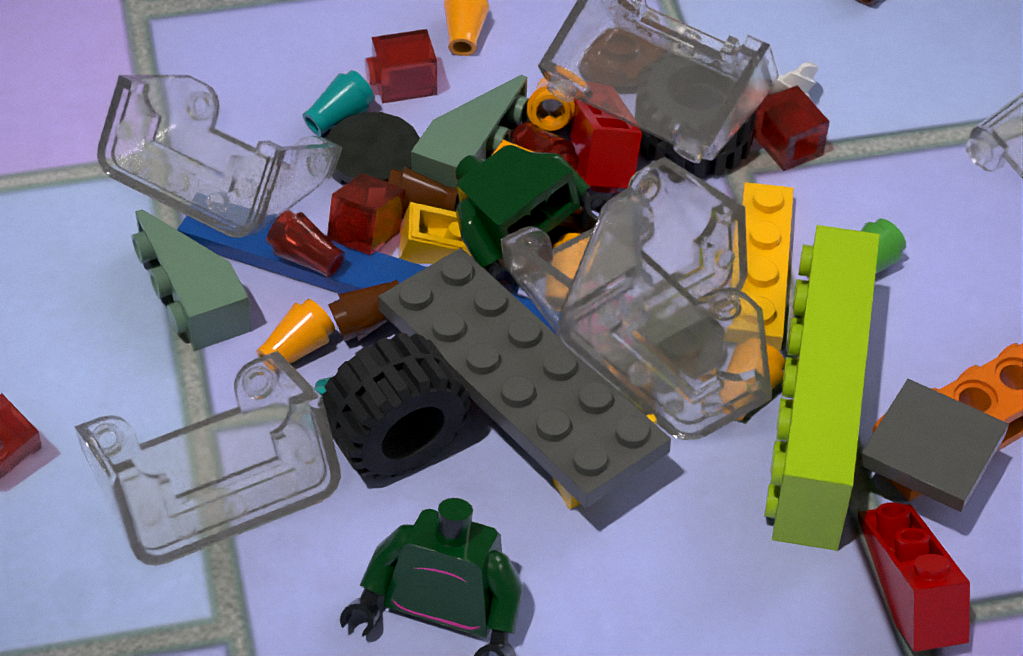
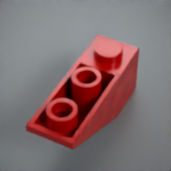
M890 502L881 504L877 509L858 511V520L892 618L912 650L916 652L969 643L970 581L911 504Z

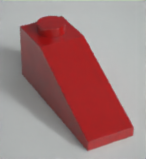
M565 84V89L571 95L575 104V112L572 120L569 122V130L577 173L589 185V189L596 192L615 193L617 188L633 189L642 137L641 130L613 90L597 86Z

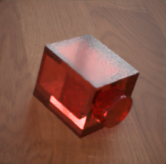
M427 29L371 37L372 57L365 58V71L368 84L370 86L377 85L382 104L437 95V58Z
M796 85L781 92L769 94L765 98L758 100L754 138L784 172L824 155L830 121L800 87Z
M361 173L332 194L327 239L369 255L373 254L400 233L406 189Z

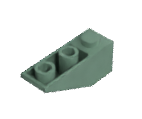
M519 75L434 119L411 151V170L446 186L456 188L458 183L455 174L456 168L464 157L474 155L480 160L485 161L493 154L503 140L510 142L511 133L517 125L522 126L528 118L527 102L529 99L527 98V76ZM457 192L456 202L460 203V199Z
M143 209L135 211L138 233L131 235L133 247L140 263L149 262L152 268L149 269V276L159 299L167 297L170 303L167 305V311L176 334L185 332L193 350L196 351L251 332L252 322L249 297L231 263Z

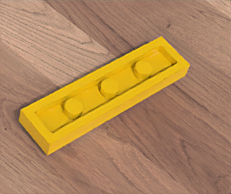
M744 182L729 345L748 347L752 341H762L781 351L784 333L794 187Z

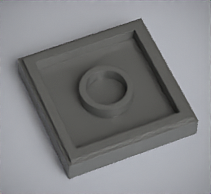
M907 379L861 452L859 465L962 512L1003 441L1009 424L911 379Z

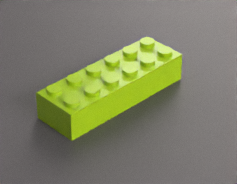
M817 225L813 246L805 244L802 246L798 275L806 276L807 280H796L792 305L793 315H800L801 319L791 318L787 342V355L796 356V358L786 357L781 387L783 389L782 397L790 399L780 398L776 423L777 434L770 467L771 479L764 511V517L774 518L773 541L835 551L839 549L854 483L880 234Z

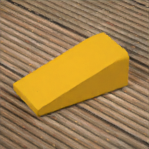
M413 202L409 203L400 226L398 258L413 263L434 264L459 248H462L471 256L461 238L456 212Z

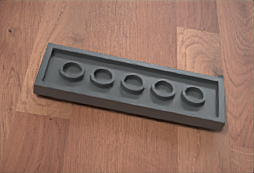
M462 248L457 249L378 296L379 311L403 334L407 333L409 337L419 334L424 336L426 340L430 339L465 385L470 394L469 397L585 508H588L670 453L671 438Z

